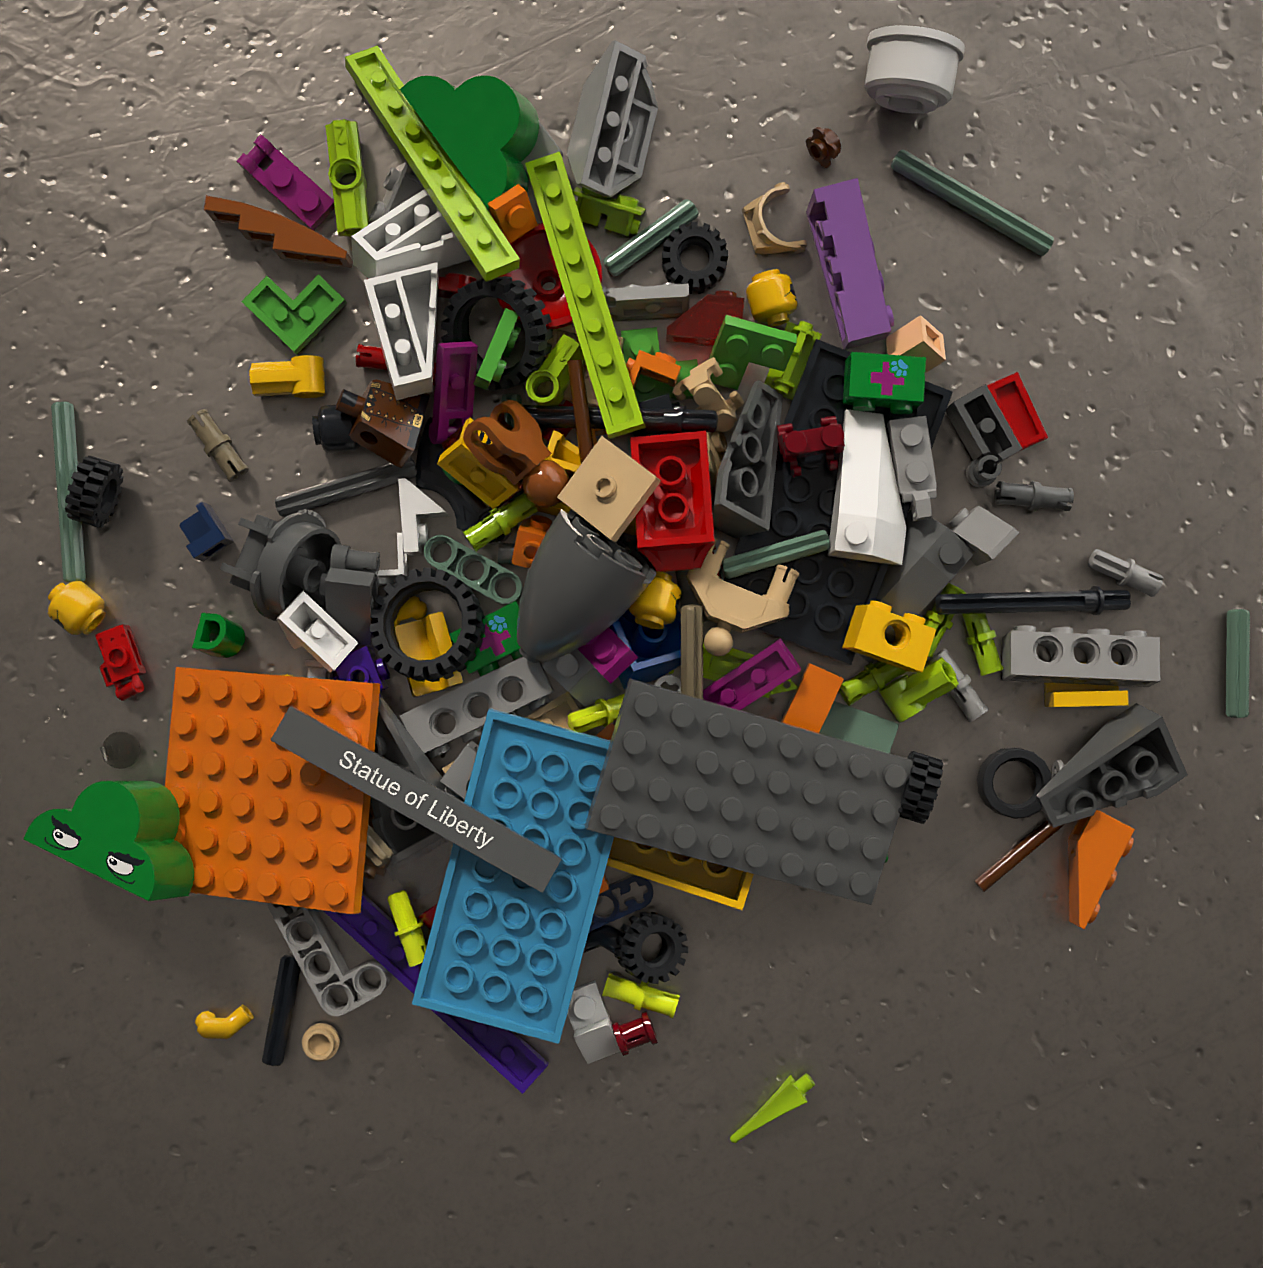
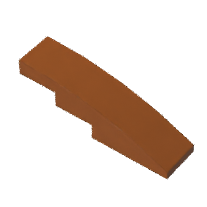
M206 195L204 211L213 221L239 224L238 230L247 240L273 243V250L280 259L352 268L353 260L347 251L316 231L282 215L246 203Z

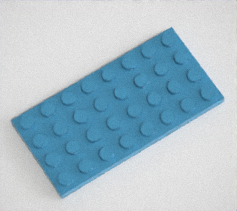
M488 709L464 803L560 856L562 860L542 893L453 843L412 1001L413 1005L553 1043H560L614 839L613 836L587 830L585 827L611 740Z

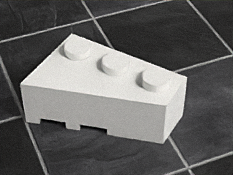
M425 189L351 236L353 265L368 279L438 262V269L471 260Z
M438 262L364 280L368 303L396 400L432 392L439 284Z

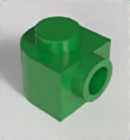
M201 613L192 648L210 656L229 658L236 655L242 648L245 632L240 624L221 615Z

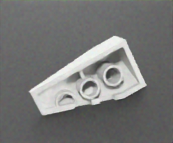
M846 409L843 423L845 446L839 456L829 538L830 548L828 549L827 556L901 566L906 524L883 414Z

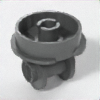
M294 513L286 516L279 522L258 514L254 522L240 518L238 525L250 529L236 566L222 563L220 570L232 574L230 584L250 591L256 610L262 616L273 621H277L276 619L302 591L322 608L323 603H326L325 596L320 595V580L322 573H328L330 569V558L334 544L342 545L338 536L333 531L326 529L317 517L307 513Z

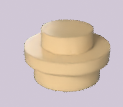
M325 1023L311 1026L305 1032L302 1039V1047L305 1054L310 1059L318 1062L331 1059L337 1053L340 1046L338 1032L334 1027Z

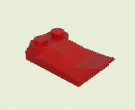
M706 431L630 437L632 459L661 480L635 516L638 550L648 558L657 572L701 568L706 555L715 544Z

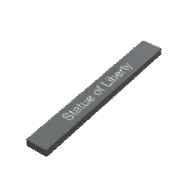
M293 706L288 708L271 738V741L542 893L562 860L560 856Z

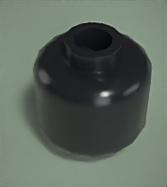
M336 405L322 406L318 411V416H312L315 444L322 445L325 452L354 451L360 447L349 436L355 418L335 410Z

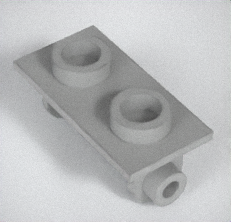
M408 162L397 166L396 169L392 167L388 172L383 184V188L387 189L383 201H377L374 205L369 221H376L402 204V202L423 190L424 187L414 171L411 169L410 174L406 172L409 166Z

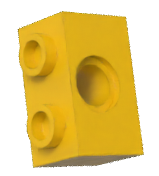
M871 600L870 604L856 605L842 648L908 672H923L936 629L924 625L926 619L910 613H904L903 617L891 613L892 607L882 602ZM889 625L893 627L896 634L895 640L891 645L885 639V630Z

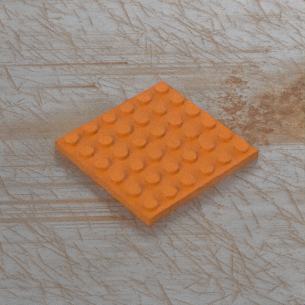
M176 667L165 787L174 795L180 811V824L174 840L186 848L194 866V881L190 893L346 914L361 913L371 796L271 741V738L288 708L293 706L375 752L380 695L379 683Z

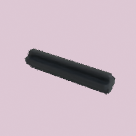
M284 955L280 959L262 1062L266 1065L280 1066L284 1061L301 969L294 955Z

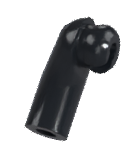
M604 925L588 933L583 953L602 946L614 953L615 958L621 959V957L615 954V948H620L621 944L615 941L617 935L624 937L625 933L611 925Z

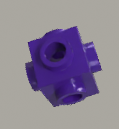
M370 646L350 652L336 668L338 675L333 677L334 680L360 682L359 675L361 672H364V682L379 683L380 691L389 688L386 680L391 678L385 661L381 658L377 659L373 647Z

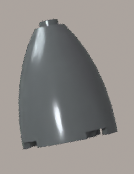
M561 509L546 532L525 579L517 618V643L521 647L519 649L520 654L533 663H538L539 661L548 662L567 655L587 644L609 628L636 602L656 576L654 567L638 549L633 548L631 553H629L630 548L622 540L618 539L617 542L610 540L574 510L571 509L569 513H566Z

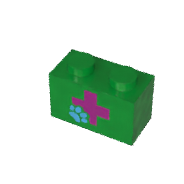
M851 352L845 361L843 404L853 405V409L857 411H874L875 407L890 408V412L894 414L912 413V410H916L924 402L926 357Z
M517 601L484 616L485 619H482L485 625V634H481L480 638L483 640L481 648L476 647L474 653L477 656L474 660H468L465 663L469 674L473 675L478 672L481 677L500 668L498 662L509 656L512 657L513 661L523 657L519 652L521 647L517 643V618L519 603ZM461 628L449 634L454 644L458 639Z

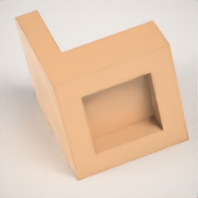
M921 315L886 338L888 355L926 357L925 373L946 361L943 334Z

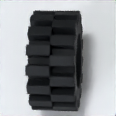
M691 222V226L686 227L685 223L680 225L678 231L675 232L673 230L669 234V239L665 240L663 245L662 268L663 272H666V279L669 283L689 284V294H692V291L698 290V294L705 293L706 288L713 289L716 286V282L721 281L726 271L728 260L727 243L724 238H720V232L716 228L714 231H711L710 225L704 223L703 227L697 226L698 222ZM692 245L704 248L709 256L707 266L699 271H691L685 268L680 259L681 253L685 248Z
M88 455V457H84L83 462H79L77 465V473L73 472L72 485H68L67 490L70 493L65 499V502L68 503L65 507V512L68 513L67 517L97 528L104 527V524L109 522V515L113 516L115 512L114 506L119 503V499H117L118 494L122 493L123 487H120V485L123 483L124 476H121L123 473V469L120 468L121 466Z
M911 751L908 759L913 760L914 766L911 768L898 813H900L899 817L924 824L928 820L930 811L932 812L934 807V800L938 796L937 790L940 788V778L943 775V762L941 759Z
M652 911L651 913L639 912L640 918L634 915L629 918L631 926L623 923L620 928L625 932L624 937L618 935L615 942L621 944L620 948H615V954L621 957L617 961L621 967L625 968L624 971L645 983L659 984V980L665 983L670 980L668 973L676 976L680 972L675 967L677 963L684 966L686 959L680 956L681 953H688V946L682 944V942L687 941V936L680 932L683 928L675 923L674 920ZM658 934L662 939L661 950L655 959L645 961L641 956L643 942L649 935Z

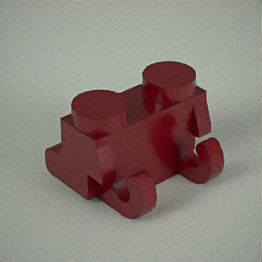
M836 416L820 418L821 427L793 431L792 423L776 426L780 454L783 455L784 462H789L792 477L801 476V466H798L797 458L825 454L828 470L838 469L837 459L834 460L833 451L835 450V454L843 452L845 435L841 424H837Z

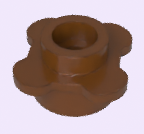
M816 127L812 130V137L806 139V146L810 156L819 162L822 167L828 168L831 166L832 158L835 159L841 152V143L838 136L831 129Z

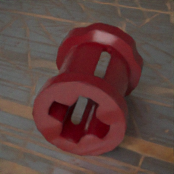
M647 1011L642 1012L640 1018L620 1025L618 1022L612 1024L616 1041L623 1056L628 1055L629 1050L650 1042L652 1045L658 1043Z

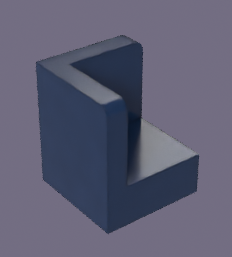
M200 502L196 505L198 512L181 522L179 526L190 542L186 547L193 558L204 562L234 541L211 505Z

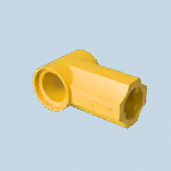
M302 355L292 357L291 361L251 363L249 376L254 396L292 395L298 398H319L325 396L323 357Z

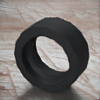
M1015 747L1000 749L990 754L980 766L977 776L978 793L984 804L995 813L1013 819L1028 818L1041 811L1042 808L1036 795L1052 779V774L1046 762L1032 751ZM1010 761L1025 763L1032 769L1035 775L1036 787L1034 793L1029 800L1022 804L1011 805L1005 803L994 791L993 779L995 772L1001 765Z

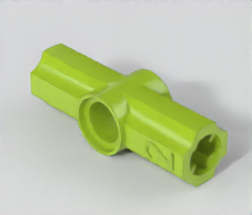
M343 119L334 120L332 123L325 125L330 162L328 176L333 188L338 235L351 238L352 235L370 223L366 198L367 181L363 172L358 123ZM345 174H356V178L351 184H340V180Z

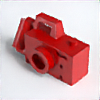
M121 624L95 634L104 659V663L99 668L106 687L115 686L116 696L121 701L141 693L144 690V684L139 676L146 674V670L130 626ZM132 679V681L122 685V682Z

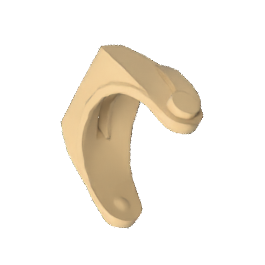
M785 182L776 184L773 189L756 198L742 209L755 253L776 254L794 251L796 254L806 250V240L793 242L779 240L768 231L762 218V210L771 199L790 191L789 184H785Z

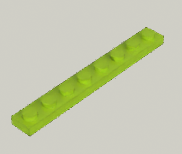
M378 45L346 56L345 67L484 280L487 282L518 269L520 258L478 195L399 89L404 84Z
M559 151L526 162L527 172L609 439L646 428L562 155Z

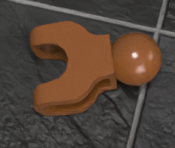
M515 400L503 401L495 406L490 417L477 418L467 425L463 436L464 443L485 468L507 477L514 486L522 481L524 494L536 506L548 508L562 502L557 497L568 483L569 477L564 468L555 461L546 460L552 453L543 443L538 423L520 403ZM505 412L514 418L515 426L513 428L505 421ZM478 430L485 432L492 441V444L483 443L478 436Z

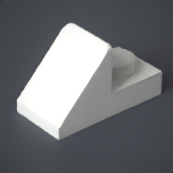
M406 478L398 479L404 553L408 556L423 555V546L429 540L427 524H421V519L446 517L449 514Z
M304 591L276 619L290 645L294 649L303 646L329 672L334 671L358 644L350 634Z
M596 980L574 988L567 1014L574 1030V1040L587 1064L620 1052L612 1028V1021Z

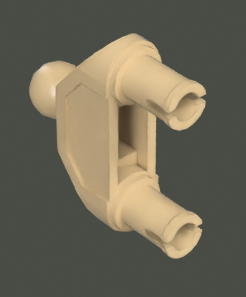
M721 540L716 554L712 553L715 547L714 544L706 555L702 567L688 570L686 575L696 600L703 607L704 615L708 620L717 623L716 627L707 631L703 641L707 652L714 656L726 655L732 649L734 641L730 633L731 629L744 633L787 618L790 612V605L787 602L796 579L799 577V572L791 568L785 582H783L782 580L788 567L777 565L766 595L763 594L762 596L721 580L717 574L730 547L728 543Z

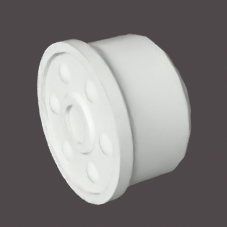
M908 25L881 27L869 33L867 49L870 51L864 89L871 98L876 100L877 104L898 112L928 113L946 105L951 100L958 63L962 61L965 52V45L960 39L943 31Z

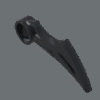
M430 417L425 425L418 447L416 487L418 489L431 490L443 496L454 511L457 528L465 531L489 516V511L492 508L487 507L478 496L463 484L460 485L451 481L437 464L440 455L446 448L444 444H432L430 441L429 425L433 417ZM511 533L506 536L502 534L488 544L496 545L499 544V541L504 542Z

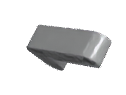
M267 903L275 922L325 1013L331 1016L344 1015L376 998L387 988L392 974L376 959L367 960L349 970L318 910ZM300 908L302 909L303 913L290 919L289 915L296 912ZM300 921L306 922L312 927L313 935L311 939H304L299 936L297 924ZM316 955H324L329 959L331 964L329 971L322 972L316 968L314 964ZM366 970L378 972L381 977V985L377 987L368 985L364 979V972ZM333 988L345 990L348 995L347 1004H338L333 1000L331 995Z

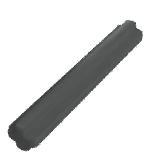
M409 458L402 468L388 463L279 496L275 499V506L279 515L286 517L297 513L299 510L313 509L398 483V479L406 478L409 480L415 478L417 474L416 465L412 458Z

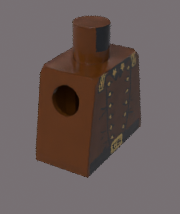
M376 379L370 382L362 396L343 389L335 410L355 418L349 434L351 440L393 465L402 468L414 452L430 395L424 393L396 400L392 384Z

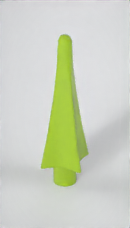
M806 1073L795 1081L793 1076L790 1075L770 1099L742 1127L731 1135L730 1141L737 1143L766 1123L807 1103L806 1092L815 1086L812 1078Z

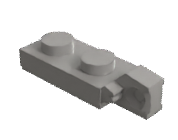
M670 282L656 286L629 285L624 288L615 289L602 287L610 314L616 315L617 321L685 317L689 315V284Z
M926 416L890 420L887 423L899 495H901L902 503L910 502L913 521L927 520L932 517L930 499L937 498V483Z

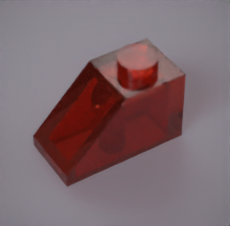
M726 290L716 291L715 295L707 294L667 327L666 342L713 347L725 315L743 319L745 298L737 297V293Z

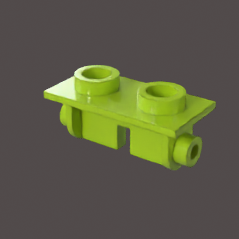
M576 187L572 190L573 194L578 196L576 204L582 222L598 226L603 213L608 215L604 229L628 237L630 233L638 234L641 221L636 220L635 216L636 214L641 216L646 210L638 206L639 200L618 194L617 199L607 198L584 187Z
M790 321L787 322L784 331L797 334L796 346L785 371L770 368L764 382L789 400L793 399L815 340H820L822 335L813 331V325L805 321H800L799 325Z

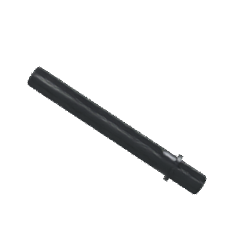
M522 405L536 420L539 427L576 428L573 406ZM681 405L679 409L640 408L646 427L640 430L672 431L678 433L697 431L713 433L717 430L718 415L714 410L687 409L686 405ZM588 407L591 429H606L599 407Z
M1092 586L1090 590L939 594L935 598V609L938 614L1079 611L1100 615L1103 610L1129 609L1131 606V594L1128 590H1102L1100 586Z

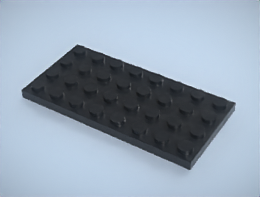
M815 340L783 424L792 423L793 431H801L821 427L820 418L836 416L837 424H841L843 429L845 410H854L853 405L843 404L845 361L851 352L824 341ZM925 381L924 402L916 410H912L910 414H894L890 412V408L875 407L874 411L862 412L883 414L889 447L887 423L890 420L926 416L932 450L953 392ZM778 443L769 531L740 537L733 556L820 530H825L830 538L838 469L828 470L825 454L797 458L798 466H801V476L792 477L789 462H784ZM834 450V460L837 459V462L839 464L840 453L835 454ZM900 495L904 519L906 520L911 505L910 502L902 503ZM828 550L778 564L788 567L783 577V582H785L791 568L799 572V577L796 579L787 602L790 605V612L787 618L755 630L778 639L781 638L783 641L845 665H852L856 653L842 647L856 605L870 604L871 600H876L889 564L827 556ZM777 565L731 579L724 577V581L758 595H766Z

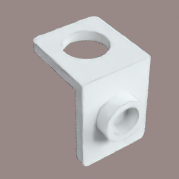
M397 533L398 569L379 570L377 575L378 585H387L388 583L393 585L395 577L400 574L404 576L409 575L408 555L404 553L402 533Z

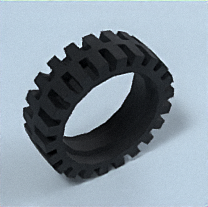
M508 276L497 277L487 282L482 278L457 290L458 293L452 295L448 301L451 305L445 307L442 314L448 318L441 321V330L447 331V334L441 337L442 343L470 342L472 340L469 335V316L472 308L480 299L486 297L499 298L508 303L518 314L525 331V351L518 363L513 367L504 369L499 383L491 380L488 390L494 391L508 389L525 382L533 372L539 370L546 360L545 355L549 354L552 348V344L547 343V341L553 338V329L546 328V325L551 322L549 314L543 315L541 312L546 307L542 300H534L537 293L532 288L525 290V283L520 280L512 281V277ZM479 354L477 355L476 376L483 362Z
M423 568V571L417 569L409 570L408 576L400 574L395 577L397 583L394 585L388 583L383 588L386 591L384 597L378 595L375 600L378 608L377 610L372 609L370 615L374 620V624H370V633L374 635V638L371 639L373 646L379 651L378 655L387 665L408 678L425 682V680L437 682L442 677L449 679L454 676L453 672L456 670L459 672L463 671L466 668L465 663L468 660L473 661L477 656L474 651L476 647L481 648L483 640L480 636L485 634V625L482 622V619H485L484 612L479 606L478 598L471 589L454 575L440 569L435 571L432 568ZM437 590L449 594L457 602L462 614V628L457 641L445 654L432 660H416L408 657L399 649L394 637V623L400 608L411 597L423 591Z

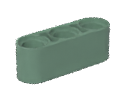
M435 535L426 542L424 557L436 569L454 575L468 587L501 605L506 606L514 601H520L524 585L521 579L513 572L448 536ZM440 544H449L452 549L451 557L445 562H436L433 556L434 549ZM473 561H479L484 566L482 577L474 581L468 580L465 575L467 565ZM504 579H512L516 583L517 589L515 594L506 599L499 597L497 593L498 584Z

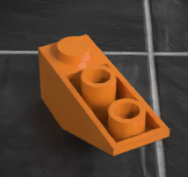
M1096 810L1093 816L1077 820L1068 838L1069 922L1082 929H1085L1087 923L1091 924L1096 919L1100 910L1098 902L1104 890H1109L1117 876L1115 868L1120 858H1124L1129 853L1134 839L1131 837L1135 830L1134 828L1099 810Z

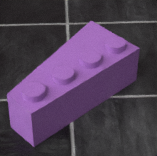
M858 178L814 189L806 214L843 349L846 350L884 340L890 334L891 327L894 326V317L891 307L885 304L883 295L884 281L880 270L877 268L874 244L870 236Z

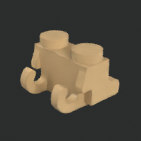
M713 357L690 370V376L676 384L673 394L678 400L682 401L686 398L683 392L688 389L693 395L695 402L700 405L695 410L716 411L718 415L717 431L726 432L737 421L735 411L743 406L744 400L737 391L731 392L730 398L724 400L710 379L712 373L715 377L723 373L718 362Z

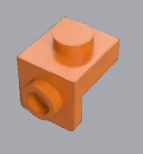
M519 184L487 203L494 221L509 243L523 237L527 232L538 226L527 192Z
M639 350L635 360L629 358L626 363L634 389L640 374L675 387L680 376L681 366L675 364L677 360L670 355L656 352L654 356Z
M533 515L522 521L517 531L512 556L513 565L530 568L533 558L552 524L551 519Z

